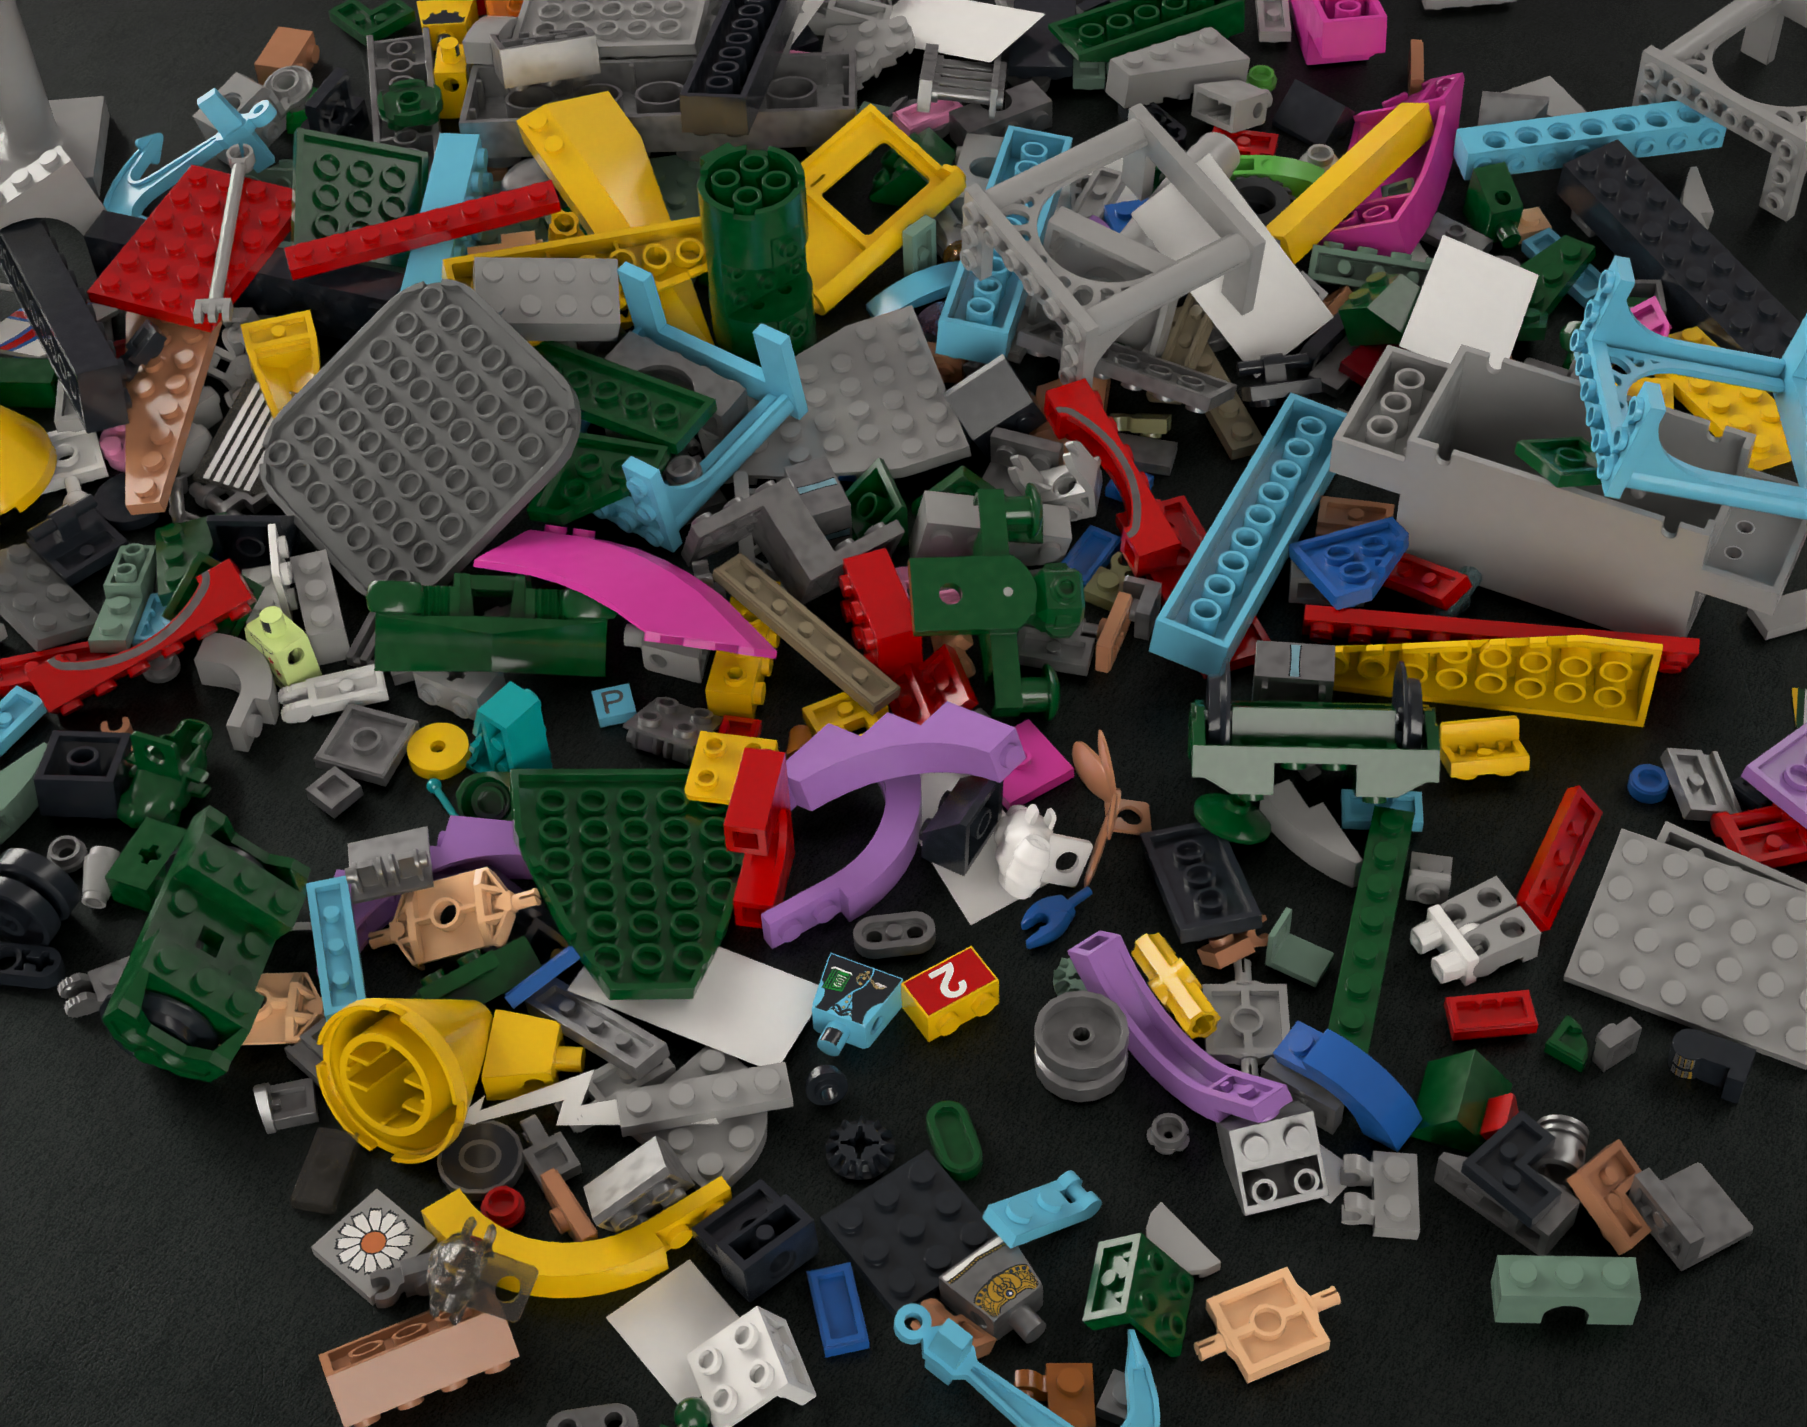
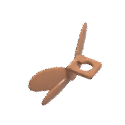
M1098 730L1099 756L1086 743L1081 741L1074 742L1072 749V758L1077 774L1086 787L1104 801L1106 815L1088 863L1084 888L1090 884L1101 859L1107 838L1108 840L1111 839L1113 832L1140 835V833L1152 831L1149 804L1141 801L1121 799V790L1116 788L1111 757L1102 730ZM1123 810H1132L1140 816L1141 823L1137 825L1128 824L1121 817L1117 816Z

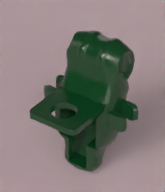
M184 719L171 734L155 737L134 731L130 735L133 750L127 755L125 760L134 765L128 771V775L134 779L130 787L120 798L117 817L132 829L139 828L146 817L177 826L181 810L188 806L191 797L204 798L211 791L212 788L203 783L209 776L206 771L208 762L206 750L213 738L211 726L200 720Z

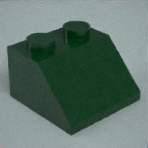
M1377 272L1368 276L1366 282L1358 290L1352 292L1349 295V299L1338 309L1350 346L1400 344L1422 288L1401 273L1386 274V272Z

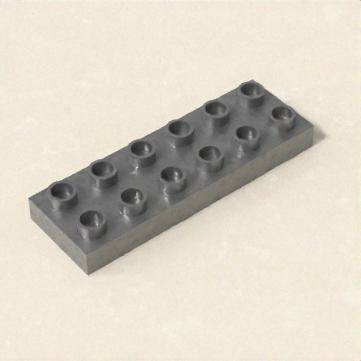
M856 51L782 54L750 133L741 137H729L726 134L697 136L693 133L682 132L679 95L697 57L600 60L601 74L593 75V78L590 80L575 81L573 78L564 79L555 86H543L542 83L529 85V88L523 91H511L510 88L505 89L495 73L494 65H472L459 120L460 134H480L482 148H486L488 151V167H510L517 164L521 157H533L523 142L516 120L544 104L609 91L641 135L648 157L650 152L676 151L677 156L683 160L700 161L701 156L727 142L734 147L747 145V150L767 151L768 146L777 148L806 147L807 152L812 154L857 115Z

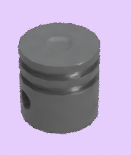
M1544 1116L1537 1123L1555 1136L1556 1139L1554 1147L1531 1168L1554 1183L1570 1188L1571 1186L1566 1179L1585 1163L1589 1130L1581 1121L1570 1116Z

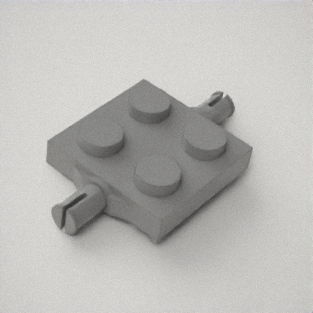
M1242 959L1233 963L1235 981L1225 984H1202V992L1221 1017L1216 1026L1217 1030L1204 1038L1205 1052L1219 1062L1241 1065V1072L1259 1077L1258 1065L1265 1064L1270 1057L1275 1059L1273 1052L1290 1031L1287 984H1264L1252 981L1251 961L1244 959V972H1242Z

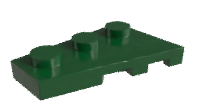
M1564 235L1519 266L1539 275L1527 308L1546 312L1549 316L1595 258V246Z
M222 512L214 515L227 514V512ZM207 516L182 523H170L155 529L158 596L162 606L168 605L197 551H201L212 557L213 553H216L206 522Z

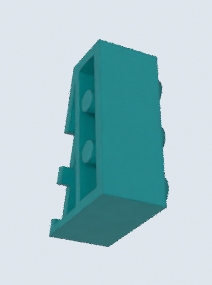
M510 681L477 709L472 732L476 736V740L470 744L469 751L473 755L466 762V768L475 774L487 771L510 772V769H553L550 758L551 752L546 737V727L541 711V701L533 691L529 689L524 690Z

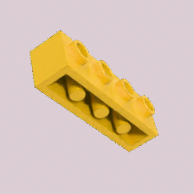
M731 596L730 604L774 648H778L780 636ZM716 650L705 689L708 710L717 716L731 715L754 719L757 705H763L765 700L766 684L764 678L765 676H771L773 658Z

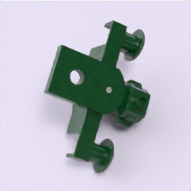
M1027 483L1025 496L1004 497V489H977L973 499V506L978 505L980 530L972 546L973 556L909 558L908 560L913 636L977 634L982 654L984 687H992L994 683L995 705L991 711L992 717H1015L1023 712H1043L1044 719L1050 721L1056 715L1060 703L1058 676L1051 665L1044 663L1041 677L1021 678L1017 632L1025 624H1031L1040 632H1046L1051 638H1070L1084 619L1085 599L1082 574L1075 568H1069L1066 563H1046L1033 577L1028 568L1019 559L1010 555L1008 531H1026L1028 539L1031 540L1038 535L1041 529L1043 502L1040 492L1034 484ZM944 588H953L958 592L960 601L956 604H947L941 600L939 591Z

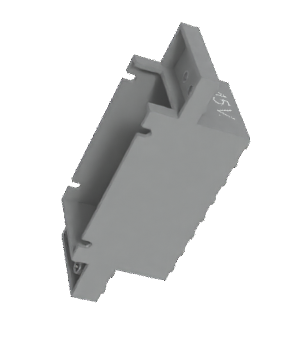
M1461 344L1451 364L1387 345L1333 437L1330 472L1400 494L1396 521L1409 533V547L1405 551L1406 553L1465 574L1472 584L1613 631L1687 637L1706 594L1773 616L1807 538V520L1647 491L1642 499H1634L1631 496L1630 488L1624 489L1620 499L1604 496L1602 485L1557 488L1514 454L1517 441L1581 436L1589 443L1592 442L1590 427L1586 425L1587 412L1585 403L1580 398V380L1509 358L1503 359L1501 369H1494L1489 364V352ZM1627 395V405H1629L1632 396ZM1666 407V412L1659 423L1658 433L1664 450L1671 456L1705 470L1799 487L1798 483L1748 468L1756 434L1726 425L1723 436L1714 437L1709 432L1710 420Z

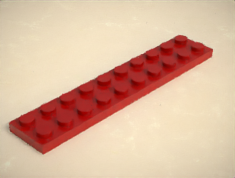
M1305 604L1302 634L1310 635V641L1329 643L1332 642V637L1348 638L1347 643L1350 645H1370L1371 641L1398 644L1587 635L1663 644L1658 671L1662 673H1680L1681 668H1688L1698 656L1700 639L1353 608L1336 610L1330 606Z

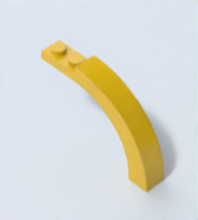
M720 1176L629 1230L598 1240L572 1243L541 1241L510 1232L498 1226L478 1211L460 1188L424 1208L421 1212L426 1229L436 1237L438 1247L444 1249L448 1257L472 1275L492 1285L516 1293L548 1298H582L622 1290L649 1280L669 1269L666 1252L670 1249H678L684 1246L693 1236L691 1228L732 1200L730 1186Z

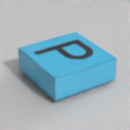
M629 683L591 691L600 728L625 723L637 714Z

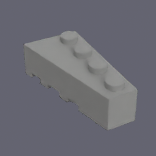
M925 490L909 538L910 558L972 556V546L980 530L978 505L973 506L974 496ZM1043 504V544L1009 542L1010 555L1015 556L1025 566L1061 563L1072 541L1068 506Z

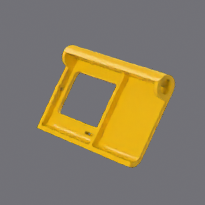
M871 103L801 163L805 173L809 237L805 245L807 271L813 283L815 312L821 316L828 313L903 246V230L924 215L934 219L964 192V188H966V176L958 166L948 164L941 166ZM885 143L920 172L929 183L872 234L865 235L828 203L822 195L876 147Z

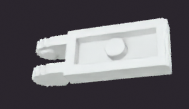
M375 664L308 678L305 679V682L282 687L278 692V700L280 704L285 706L281 709L283 722L290 724L306 722L312 715L315 717L342 711L348 703L365 706L387 701L389 697L384 673L374 672Z

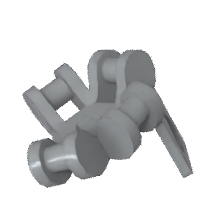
M241 326L239 329L228 327L223 330L222 341L228 351L215 346L207 372L208 376L222 381L229 389L224 394L227 405L235 412H240L257 382L249 363L247 351L244 353V348L246 350ZM220 359L230 362L226 373L216 369ZM260 388L252 402H256L262 393Z

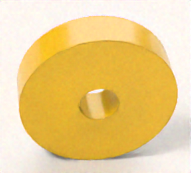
M433 723L424 726L412 735L407 744V755L412 770L418 776L428 780L433 778L444 780L459 774L466 767V762L470 759L471 752L469 751L470 745L466 733L458 726L450 723Z

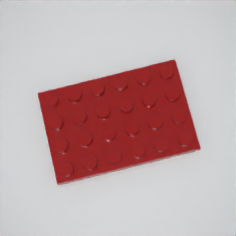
M191 165L88 289L87 293L90 302L212 333L222 320V313H219L217 323H209L208 315L205 314L204 322L195 324L193 311L196 299L209 298L231 174ZM244 177L223 298H231L233 304L291 231L292 188Z

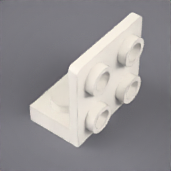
M275 523L267 525L271 565L242 570V575L265 587L248 617L246 625L259 617L260 612L269 606L279 607L282 613L292 621V610L299 609L295 587L290 588V584L295 583L291 562H286L285 558H289L286 536L278 535Z
M759 1306L754 1307L687 1355L701 1396L710 1408L713 1427H732L776 1396L784 1397L802 1406L817 1396L786 1319Z

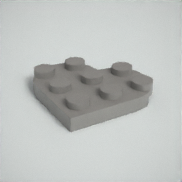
M896 16L892 19L868 20L858 24L836 25L832 28H826L822 52L856 51L857 90H861L864 81H867L872 76L877 78L882 68L897 64V57L903 55L906 51L911 54L916 43L912 27L908 24L906 17Z

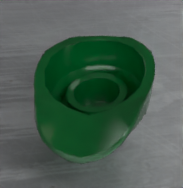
M487 771L466 777L455 794L460 816L512 821L510 772Z

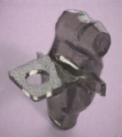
M469 1217L462 1231L454 1232L446 1240L437 1243L429 1256V1269L426 1281L430 1295V1314L434 1319L439 1316L440 1311L451 1313L449 1320L452 1325H457L461 1321L465 1309L469 1307L510 1322H518L539 1271L533 1265L493 1252L492 1245L497 1234L495 1225H488L484 1238L472 1234L477 1221L474 1217ZM505 1276H514L520 1282L518 1295L510 1301H501L495 1295L497 1282Z

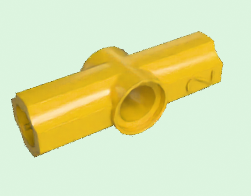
M1146 933L1135 941V947L1131 954L1150 980L1147 983L1168 1012L1174 1014L1175 1019L1191 1039L1197 1037L1206 1038L1215 1032L1221 1017L1201 991L1203 986L1183 959H1178L1174 950L1160 933Z

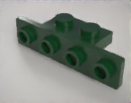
M521 936L495 951L491 950L483 955L480 949L470 952L458 959L457 962L460 967L445 975L443 969H440L420 980L423 988L407 999L476 1000L485 1004L513 989L542 967L527 938Z

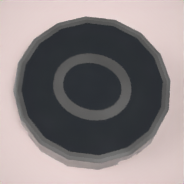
M494 1120L478 1122L476 1125L466 1123L456 1140L438 1154L437 1167L442 1182L451 1193L460 1188L469 1201H483L491 1189L498 1186L512 1188L517 1183L524 1169L523 1148L518 1135L508 1125Z

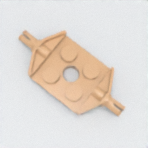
M488 867L433 881L434 887L401 894L393 922H389V928L369 932V944L372 949L393 943L398 945L409 962L421 971L425 970V966L422 964L490 946L501 948L507 943L516 913L521 909L540 905V893L537 888H533L532 890L514 894L507 889L497 874ZM455 905L456 915L454 919L447 924H441L440 917L443 910L448 906Z
M307 972L261 974L255 991L264 996L263 1000L266 1001V1004L259 1009L251 1031L242 1045L296 1044L300 1041V1036L325 1017L322 997L319 996Z

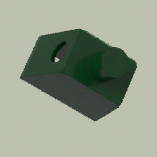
M1505 162L1474 168L1462 212L1474 231L1492 239L1493 243L1500 242L1502 247L1511 248L1521 240L1518 226L1523 212V203Z

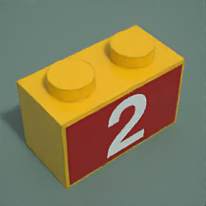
M970 946L902 982V1008L927 1041L930 1042L941 1035L947 1036L953 1033L961 1024L972 1018L984 1016L992 1011L999 1004V980L974 948Z

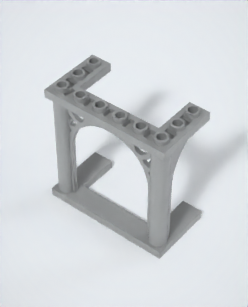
M1734 0L1664 49L1659 50L1651 45L1643 50L1632 106L1669 102L1671 96L1772 153L1759 206L1780 219L1788 221L1795 215L1804 176L1807 172V105L1796 107L1775 106L1760 103L1738 94L1725 85L1714 70L1712 57L1716 49L1724 41L1746 27L1741 52L1765 65L1769 64L1775 58L1784 16L1807 28V0Z
M1141 103L1129 108L1128 121L985 191L977 183L964 188L960 260L966 270L972 271L982 281L992 276L993 251L995 249L1002 257L1005 267L1010 272H1014L1022 281L1026 292L1030 296H1035L1040 302L1046 316L1050 320H1055L1062 328L1063 343L1060 370L1058 372L1062 385L1086 378L1092 388L1095 366L1109 346L1125 330L1154 310L1223 275L1221 293L1242 316L1254 309L1266 244L1265 239ZM1123 158L1121 180L1140 201L1152 195L1155 167L1157 166L1221 238L1142 278L1125 282H1100L1077 276L1057 264L1041 244L1038 236L1037 221L1044 204L1059 189ZM1029 201L1033 203V206L1030 208L1025 206ZM1012 214L1021 215L1027 218L1029 222L1024 225H1013L1006 216ZM1022 235H1027L1030 240L1026 241ZM1061 281L1067 282L1069 287L1066 288ZM1081 289L1088 290L1093 297L1087 305L1083 306L1074 297V294ZM1102 293L1111 294V296H1105V300L1101 302Z

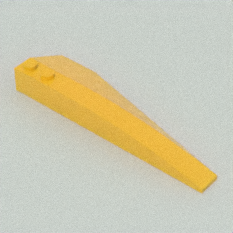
M609 91L544 104L516 120L524 144L549 180H552L554 187L570 210L578 216L580 224L588 235L671 221L642 137ZM691 279L658 293L667 324L714 345Z
M698 216L446 258L442 261L441 277L442 279L464 283L473 289L474 257L617 259L618 268L626 261L651 272L659 293L708 272L702 237L701 219ZM618 276L620 309L628 305ZM527 341V342H528L531 346H536V345L540 344L542 341Z
M1587 635L1376 645L1335 646L1333 690L1392 697L1397 662L1404 661L1408 677L1420 679L1422 701L1644 727L1663 651V644Z

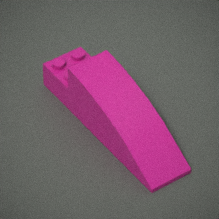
M1288 0L1294 29L1307 65L1369 60V57L1377 53H1385L1387 15L1379 0Z

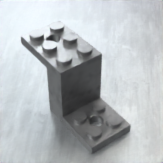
M785 478L777 483L774 480H770L762 484L755 490V494L745 499L742 496H738L724 505L723 510L713 515L707 512L698 516L691 523L692 526L686 537L681 555L689 567L692 565V562L700 561L752 535L781 583L787 589V592L804 605L839 586L838 576L844 575V558L882 548L887 549L891 558L905 531L898 520L887 525L880 522L869 528L864 533V537L856 541L852 538L846 539L833 549L789 479Z

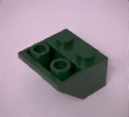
M930 127L919 134L914 132L909 136L941 166L952 164L956 152ZM891 148L881 158L882 166L872 179L874 185L868 198L872 202L903 206L921 191L929 181Z

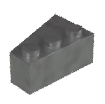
M590 27L549 30V34L530 37V31L519 32V38L500 40L499 33L489 34L495 73L505 89L510 88L511 91H523L533 84L542 83L543 86H555L564 79L573 78L575 81H587L592 79L593 75L601 74L597 37Z

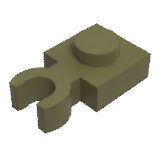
M1110 413V416H1108L1115 420L1118 431H1131V433H1140L1142 437L1160 439L1162 434H1167L1171 429L1172 414L1136 413L1134 415Z
M1116 552L1112 556L1110 570L1100 566L1084 588V599L1086 602L1111 611L1119 591L1123 592L1125 577H1135L1129 565H1121L1122 553Z

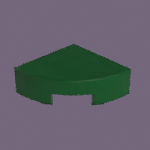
M1567 1015L1546 1042L1544 1052L1582 1072L1589 1053L1587 1041L1582 1033L1581 1026L1572 1017Z

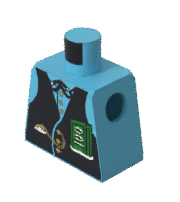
M831 953L812 1004L813 1028L818 1033H821L817 1041L818 1048L830 1056H838L845 1043L862 1049L869 1048L902 1008L901 983L903 979Z

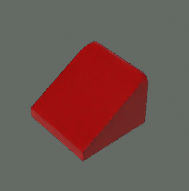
M1513 1093L1489 1098L1480 1135L1486 1140L1492 1137L1519 1112L1516 1097Z

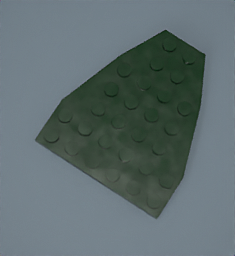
M510 769L513 840L559 931L567 943L575 948L581 957L580 961L609 1000L693 999L727 932L734 908L733 898L745 854L726 851L723 825L729 805L687 799L684 789L690 769Z

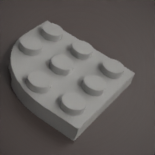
M705 1046L664 1083L746 1069L747 1067L736 1057ZM768 1111L717 1120L719 1124H693L631 1136L641 1145L654 1136L667 1141L685 1170L690 1173L689 1176L695 1184L692 1187L693 1189L698 1190L720 1176L724 1178L731 1188L751 1169L763 1150L767 1138Z

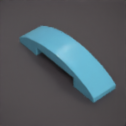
M960 261L938 264L904 277L866 304V310L873 318L911 305L914 309L947 297Z

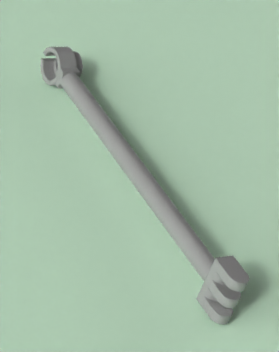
M239 144L231 146L226 153L229 166L232 168L209 298L196 299L193 311L195 324L203 323L205 314L208 315L209 323H217L219 313H222L223 322L232 321L234 310L231 298H223L244 177L246 173L253 170L256 162L253 148L248 144H243V158Z

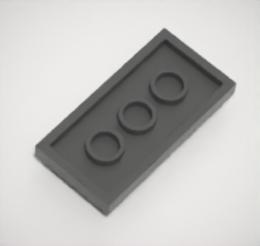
M26 543L12 545L0 550V615L37 652L90 636L98 614Z

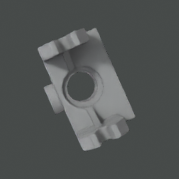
M1074 440L1066 442L1065 446L1069 453L1063 454L1065 465L1038 471L1026 456L1014 455L1010 457L1014 467L1008 468V474L1012 484L1022 496H1025L1027 483H1032L1039 490L1043 504L1068 506L1070 522L1096 516L1103 482L1102 470L1100 469L1101 458L1099 456L1093 457L1081 442Z

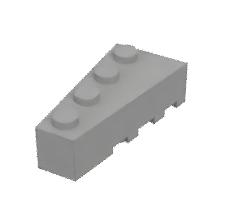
M1203 28L1199 31L1178 36L1174 39L1110 59L1105 92L1123 108H1130L1139 103L1142 105H1150L1152 102L1156 104L1163 103V97L1178 100L1190 99L1191 93H1194V84L1228 80L1246 82L1250 58L1214 28Z

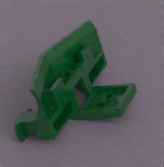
M454 573L453 586H424L419 582L371 581L368 585L366 593L367 606L370 612H376L374 672H504L606 677L608 619H614L617 612L591 597L568 587L563 590L531 589V575L498 576L470 575V573ZM472 597L512 598L510 616H474Z

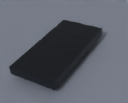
M1014 0L1013 8L1044 13L1045 15L1010 45L1008 75L1017 76L1020 79L1049 77L1059 80L1064 77H1072L1073 55L1048 30V24L1076 15V0Z

